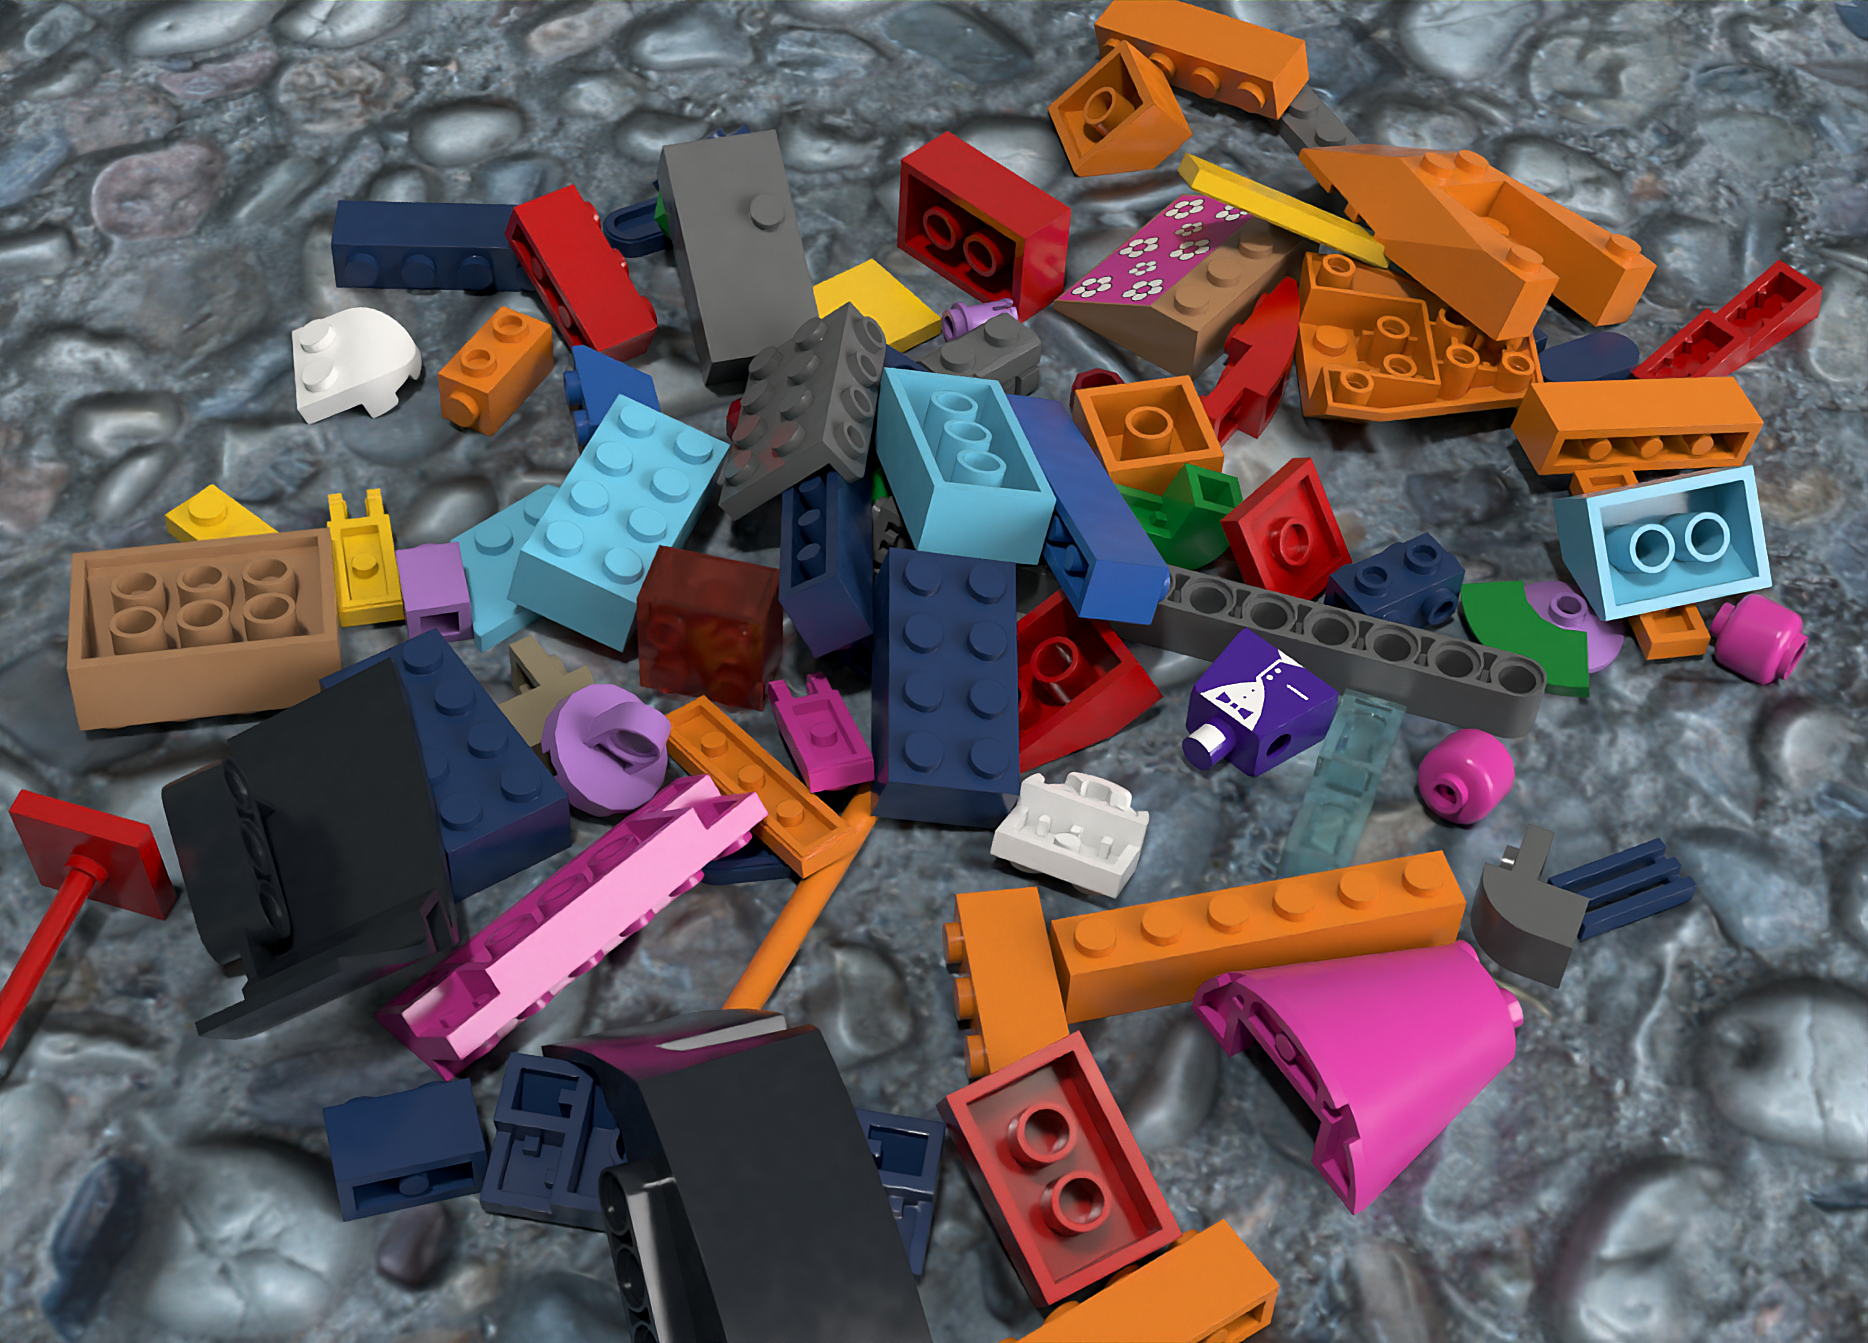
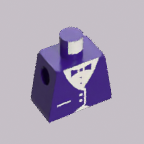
M1245 627L1199 678L1191 691L1185 724L1190 735L1182 742L1183 752L1188 761L1200 770H1209L1224 758L1247 776L1258 777L1321 742L1330 735L1339 692Z

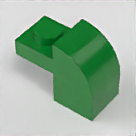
M1184 463L1162 496L1114 483L1166 564L1193 570L1215 560L1230 546L1220 520L1243 501L1238 477Z

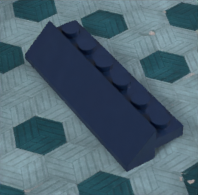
M510 1051L493 1118L497 1131L479 1199L482 1209L606 1231L599 1201L598 1179L605 1167L628 1161L619 1121L606 1107L603 1089L596 1072L591 1067L578 1062ZM854 1108L890 1202L915 1282L921 1284L930 1227L934 1218L946 1123Z

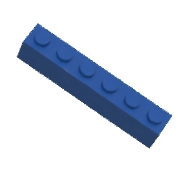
M1005 393L1056 498L1041 553L1078 617L1151 625L1157 604L1165 599L1169 589L1170 573L1167 564L1061 401Z

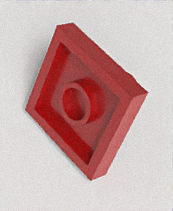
M1311 457L1292 458L1220 520L1230 545L1223 552V555L1230 561H1237L1246 585L1311 601L1327 586L1330 574L1343 565L1353 563Z

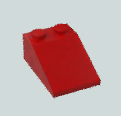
M1062 588L1017 621L1020 774L1115 735L1164 697L1107 621L1078 617Z

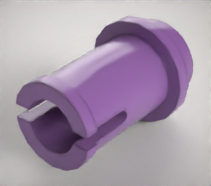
M1003 298L1000 301L966 306L963 302L954 303L950 310H945L942 314V329L947 342L955 340L1001 313L1007 312L1018 320L1016 307H1012L1013 301L1010 298Z

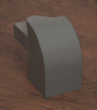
M1529 824L1520 849L1507 845L1499 867L1485 862L1471 908V928L1479 946L1494 962L1510 972L1559 989L1590 898L1539 881L1555 832Z

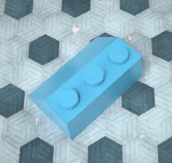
M1753 465L1712 468L1553 500L1563 562L1600 621L1619 619L1772 586Z

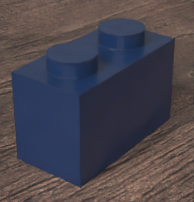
M470 1078L450 1082L432 1081L419 1086L417 1089L379 1097L361 1096L350 1099L344 1104L322 1108L343 1222L476 1194L482 1191L488 1165Z

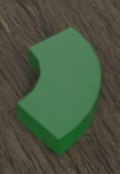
M1522 580L1462 584L1460 593L1464 615L1471 635L1477 644L1534 659L1543 667L1547 674L1545 693L1566 697L1590 698L1587 632L1562 629L1541 618L1527 601Z

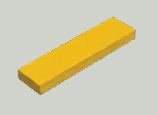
M1187 152L1177 169L1181 178L1195 192L1377 268L1387 269L1391 262L1383 254L1385 246L1373 239L1375 232Z

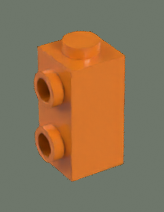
M501 306L437 373L442 417L453 421L459 426L468 427L493 437L554 369L552 325Z

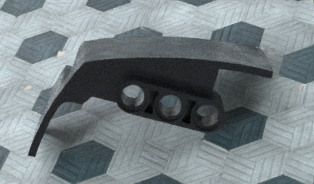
M391 656L227 739L232 758H221L166 784L162 788L163 808L201 941L210 956L220 965H228L242 959L248 980L242 988L243 1001L195 1022L198 1036L228 1040H239L256 1036L426 959L459 942L451 882L433 793L397 661Z
M749 1008L706 1010L675 1015L541 1046L543 1057L579 1062L591 1067L600 1080L607 1109L619 1121L628 1162L605 1167L601 1171L598 1179V1194L631 1343H933L916 1282L890 1202L847 1089L820 1029L811 1024L787 1029L784 1014L775 1011Z

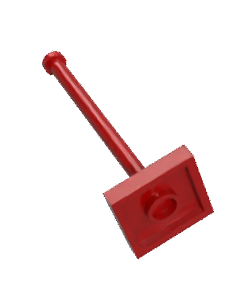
M21 789L8 812L40 884L58 890L0 992V1052L86 899L166 921L177 901V896L150 825Z

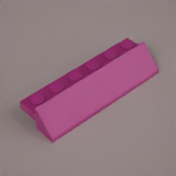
M709 774L676 778L655 794L650 801L637 808L373 1014L381 1026L442 1079L449 1082L476 1059L493 1049L502 1038L528 1017L544 1008L553 997L579 976L596 966L604 956L630 935L647 925L656 914L681 894L698 884L704 877L701 868L708 862L718 861L720 858L726 857L745 846L753 837L749 830L769 813L756 792L722 796Z

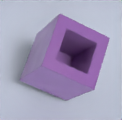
M459 542L439 545L428 543L411 549L395 551L408 639L434 628H437L447 642L473 639L470 599Z

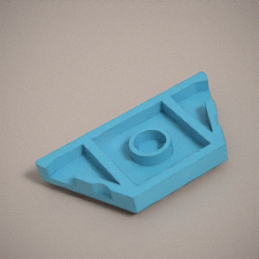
M547 484L450 540V543L459 542L470 599L474 642L476 648L481 653L543 617L536 612L507 600L520 550L556 495L559 487Z

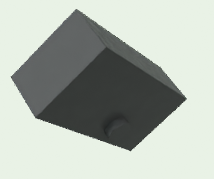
M775 129L662 146L656 174L704 386L748 379L750 373L748 370L749 365L759 352L769 346L778 348L792 339L797 330L806 321L813 317H819Z

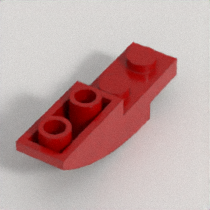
M1288 276L1280 282L1271 294L1265 292L1260 296L1252 315L1244 324L1237 323L1233 326L1224 345V354L1229 356L1228 364L1221 373L1214 390L1208 396H1199L1221 448L1237 430L1258 439L1271 422L1282 402L1289 382L1300 321V297L1297 281Z

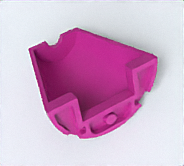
M1463 940L1455 941L1449 945L1227 972L1204 982L1197 989L1191 1005L1192 1010L1229 1057L1252 1047L1255 1037L1320 1119L1321 1124L1311 1162L1352 1215L1365 1210L1514 1059L1516 1050L1514 1029L1523 1023L1522 1009L1516 997L1509 990L1498 988L1490 974L1480 964L1473 947Z

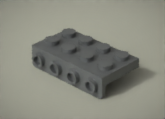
M850 301L822 319L820 317L809 319L797 330L792 339L778 348L769 346L763 349L751 361L748 368L750 373L745 394L740 402L742 407L737 428L732 436L733 445L730 458L724 470L725 479L718 504L734 521L828 463L849 483H854L864 476L886 352V338L878 323L869 316L864 317Z

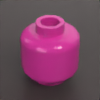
M1757 593L1745 596L1736 606L1726 602L1717 613L1709 630V634L1717 638L1714 649L1717 662L1759 685L1768 684L1775 680L1776 677L1786 680L1800 661L1809 641V637L1802 634L1803 621L1799 614Z
M1460 729L1447 735L1425 756L1419 765L1417 782L1425 803L1440 818L1454 824H1471L1485 818L1507 796L1513 787L1515 770L1513 760L1507 749L1493 735L1479 729Z

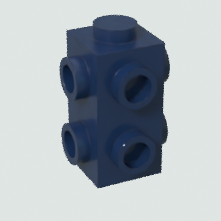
M1427 532L1404 543H1394L1381 553L1355 564L1343 565L1329 575L1323 604L1421 629L1429 624H1440L1455 613L1465 570L1461 567L1456 557L1452 553L1447 552Z

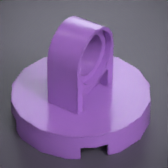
M591 684L558 701L545 720L541 739L542 752L545 754L550 751L551 761L557 772L554 778L568 794L569 802L574 807L596 817H608L614 813H627L650 801L664 782L668 762L666 743L671 733V724L660 711L644 704L635 694L613 684Z

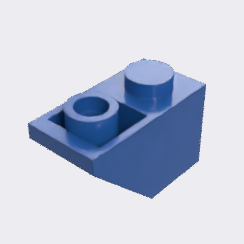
M585 345L572 346L573 370L563 372V383L568 407L578 406L579 408L578 411H573L572 413L574 433L578 447L587 446L619 394L661 412L652 376Z

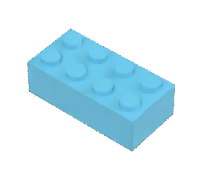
M884 367L879 385L871 439L915 550L1038 565L1056 498L999 381Z
M619 394L521 548L507 600L623 652L714 494L730 444Z

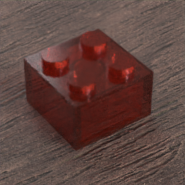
M659 545L636 599L640 686L656 689L668 694H680L694 698L704 695L710 701L726 706L742 707L763 712L769 696L768 682L775 680L783 658V607L779 602L780 569Z

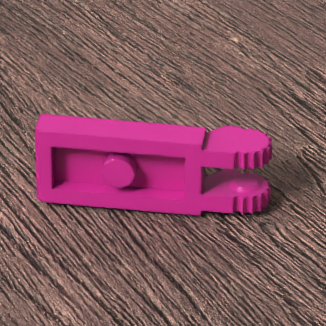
M822 672L807 675V696L793 698L784 679L768 682L770 706L777 726L810 793L823 790L839 791L853 784L875 780L873 756L838 690H832Z

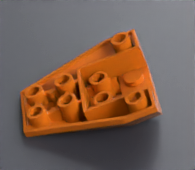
M1305 252L1299 286L1300 321L1294 350L1304 417L1360 424L1517 407L1521 405L1530 383H1544L1533 331L1528 337L1495 341L1411 276L1388 268L1380 269L1356 258L1346 257L1341 254Z

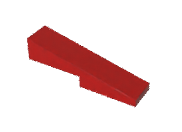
M1779 259L1718 312L1714 313L1708 308L1702 311L1630 373V380L1727 377L1817 318L1823 287Z

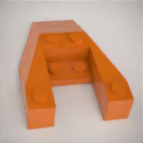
M1361 144L1302 148L1298 156L1301 163L1327 193H1335L1337 189L1348 201L1344 210L1346 215L1353 223H1359L1364 219L1375 232L1373 239L1385 246L1383 254L1495 341L1530 336L1551 294L1595 327L1627 322L1657 267L1656 264L1640 253L1641 247L1634 240L1620 234L1610 233L1493 168L1484 157L1469 150H1459V152Z

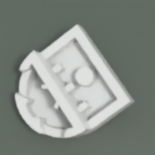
M364 307L346 309L326 318L313 320L304 327L292 331L297 410L308 425L360 404H363L374 419L398 404L395 392L402 386L408 376L414 380H417L419 377L422 357L418 347L397 321L375 309Z
M1071 772L1068 774L1064 784H1045V779L1040 773L1026 778L1022 782L1017 805L995 830L990 854L1009 860L1012 866L1021 871L1045 873L1070 882L1075 889L1082 893L1093 896L1106 895L1116 899L1137 867L1149 822L1148 811H1137L1136 813L1130 807L1132 796L1128 790L1096 776Z

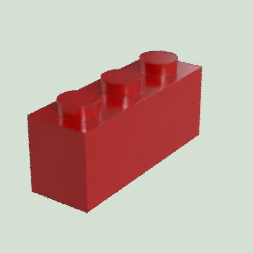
M569 185L513 207L504 236L570 349L572 350V346L585 345L622 363L647 353L658 329L655 310L645 296L638 294L629 278V269L625 258L618 249L611 248L601 231V222L596 209L589 201L584 202L575 185Z

